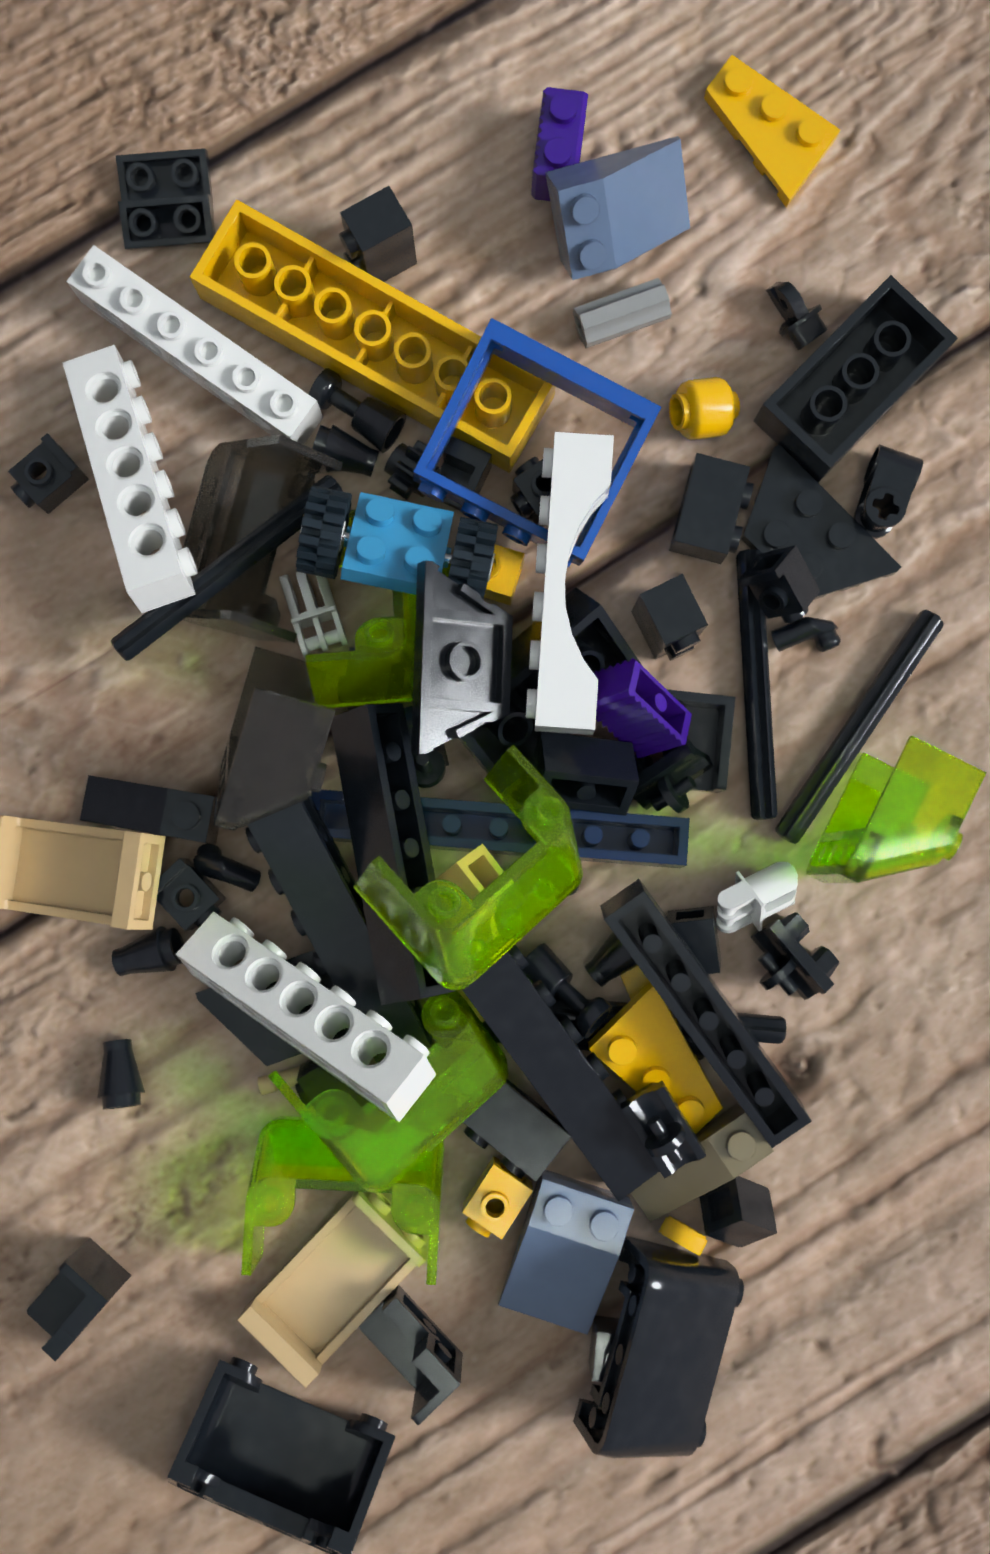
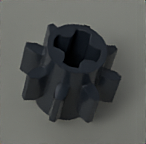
M417 440L413 447L407 446L404 443L399 444L388 458L384 468V472L391 476L388 479V483L391 484L389 489L405 500L409 499L412 492L421 497L426 496L418 491L420 484L413 481V471L427 446L420 440ZM436 466L434 471L440 474L441 468Z

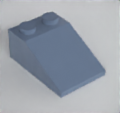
M678 136L545 172L560 260L572 280L616 269L690 229L681 139Z
M545 1170L537 1180L498 1305L588 1335L619 1259L634 1212L630 1198L626 1196L618 1201L609 1190Z

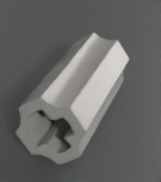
M659 278L573 309L576 329L585 348L670 319L672 315L669 296Z

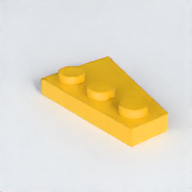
M733 55L729 57L705 91V101L732 137L742 142L754 158V166L762 176L767 175L778 190V198L787 207L835 142L840 129Z
M650 981L588 1042L589 1050L594 1052L604 1064L635 1091L651 1083L663 1081L695 1134L723 1109L721 1100L699 1060L690 1048L676 1018Z

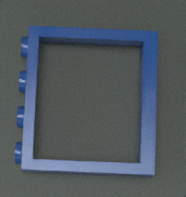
M491 318L413 471V481L420 484L418 491L435 501L442 503L446 497L462 505L460 512L466 517L484 522L489 519L504 527L502 534L516 543L527 546L529 541L535 544H547V529L434 471L493 354L634 427L612 469L608 498L591 515L574 545L567 568L571 562L580 566L585 560L662 407Z

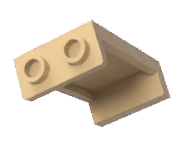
M0 815V909L110 925V927L127 930H152L166 836Z
M361 1185L245 1306L238 1318V1321L305 1388L319 1375L322 1365L403 1279L416 1266L420 1267L427 1260L428 1249L424 1246L427 1243L425 1236L412 1223L407 1221L403 1225L391 1213L393 1206L390 1201L375 1188L369 1192Z

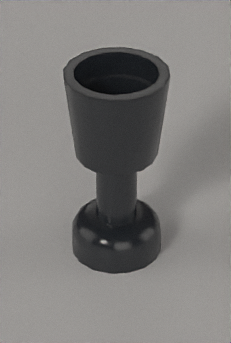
M330 368L324 369L318 375L309 391V395L317 400L320 410H326L333 405L352 417L351 427L380 452L385 453L388 451L404 427L406 414L372 397H367L362 402L341 389L342 379L339 374Z
M540 944L528 954L526 960L530 965L523 969L532 984L541 979L555 999L558 997L577 1014L574 1026L578 1032L586 1039L592 1036L605 1023L614 1007L601 997H596L589 1001L570 984L573 974L547 944Z

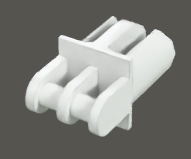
M296 572L298 584L307 611L301 613L289 576H280V583L292 618L291 623L293 624L303 657H309L310 651L322 648L323 652L328 651V646L341 642L342 646L347 645L348 642L340 614L337 611L327 578L316 576L325 604L323 607H318L308 575ZM334 620L336 629L324 633L321 623ZM315 626L317 635L305 639L302 629Z
M776 862L746 878L737 871L735 885L721 891L718 895L717 928L723 933L730 934L753 923L757 930L761 931L765 918L795 904L798 885V874L795 867L788 862Z

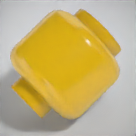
M720 377L693 379L683 382L678 387L676 393L671 396L669 402V417L672 426L689 440L714 438L727 434L733 426L734 419L738 417L740 412V401L737 393L732 391L727 381Z

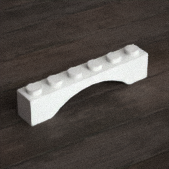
M555 432L554 448H544L542 477L552 478L551 495H541L539 525L548 526L547 544L537 543L536 573H545L544 592H534L532 621L542 622L541 641L531 640L529 670H539L538 688L527 690L526 718L535 719V731L593 735L595 731L598 679L584 661L572 635L566 610L565 578L568 561L579 534L591 515L608 498L611 485L614 435Z

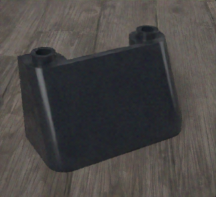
M626 1236L619 1261L629 1265L628 1282L621 1280L618 1288L624 1295L625 1300L601 1386L592 1384L590 1394L594 1401L579 1399L573 1422L595 1455L610 1458L690 1456L697 1447L699 1448L703 1445L705 1440V1418L735 1307L740 1305L743 1298L744 1284L742 1279L739 1278L736 1268L727 1260L703 1254L697 1255L690 1251Z
M232 1357L230 1363L219 1360L167 1476L168 1483L328 1554H352L396 1437L386 1432L388 1424L365 1413H362L359 1421L343 1419L263 1384V1381L255 1376L258 1367L243 1359Z

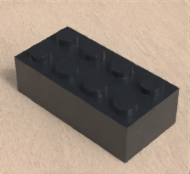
M890 275L763 403L754 422L777 444H780L819 483L942 358L958 337Z
M577 587L565 596L572 635L584 661L593 673L595 670L599 673L602 668L606 670L610 665L612 667L617 663L621 665L625 660L629 662L632 658L640 663L600 603ZM535 621L512 641L510 714L494 722L485 723L477 727L475 731L458 738L503 791L530 769V763L540 735V731H535V719L526 718L527 690L538 688L539 670H529L531 640L541 641L542 622Z

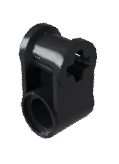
M880 444L876 447L869 461L864 476V486L854 512V519L874 539L884 537L891 531L892 527L903 519L911 494L923 467V459ZM876 507H878V508L881 509L880 516H881L883 519H881V518L878 517L879 510H878Z

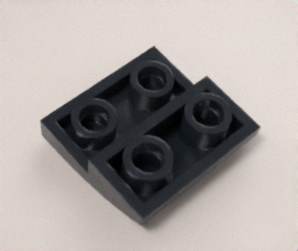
M205 148L116 155L122 200L118 201L125 249L211 242L215 235L214 210L208 151Z

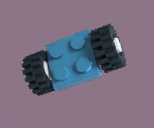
M318 486L311 487L298 541L299 547L296 556L297 572L336 579L344 547H347L341 569V580L416 595L417 563L427 560L439 565L438 571L441 573L443 568H448V564H451L448 578L457 584L465 583L480 593L481 598L484 600L495 556L494 546L498 524L460 517L452 555V548L447 547L454 515L453 511L360 492L353 524L350 527L348 524L352 500L351 493Z

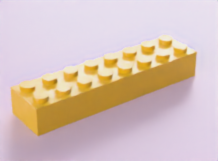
M237 199L190 275V279L200 299L322 368H330L345 381L405 413L432 430H435L481 339V336ZM493 354L452 436L492 454V464L510 473L552 402L556 386Z

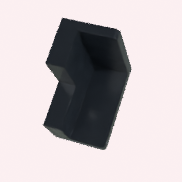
M668 690L692 714L687 737L695 748L709 755L714 766L694 779L696 788L692 790L711 793L725 791L728 780L736 697Z
M91 1238L58 1268L59 1274L27 1309V1314L52 1336L41 1349L55 1362L132 1276Z
M398 1285L366 1318L359 1328L415 1388L411 1419L417 1425H420L461 1385L463 1353L402 1287Z

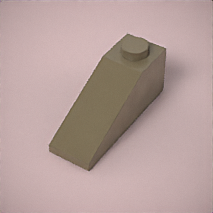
M738 1103L707 1123L696 1134L705 1149L706 1157L683 1165L665 1179L661 1172H658L631 1192L650 1222L735 1179L774 1152Z

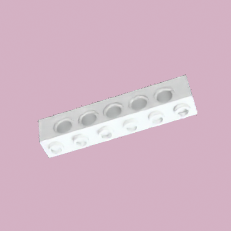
M95 245L91 247L66 281L81 303L296 453L299 452L323 419L316 399Z
M112 345L62 362L126 592L141 613L196 595L191 576L198 574L189 548H182L179 537L186 535L185 528L177 509H170L168 498L174 497L173 488L165 470L159 471L156 461L163 459V455L154 433H148L145 424L151 423L152 419L142 395L136 396L135 388L141 387V382L132 360L124 362L116 346ZM159 549V551L150 555L154 550Z
M213 911L176 953L189 972L397 1122H400L436 1076L427 1059V1056L430 1054L428 1049L408 1034L403 1039L393 1034L390 1023L377 1012L370 1009L365 1015L354 1007L356 1005L355 1000L338 986L334 985L329 990L321 985V978L304 963L299 962L296 966H293L287 962V955L270 940L265 939L261 944L253 939L254 933L239 919L233 917L228 922ZM243 959L239 964L234 966V964L237 961ZM277 981L272 988L266 990L271 983ZM313 1004L307 1012L299 1014L305 1006ZM349 1028L344 1036L333 1039L337 1032ZM386 1053L381 1062L369 1065L374 1056Z

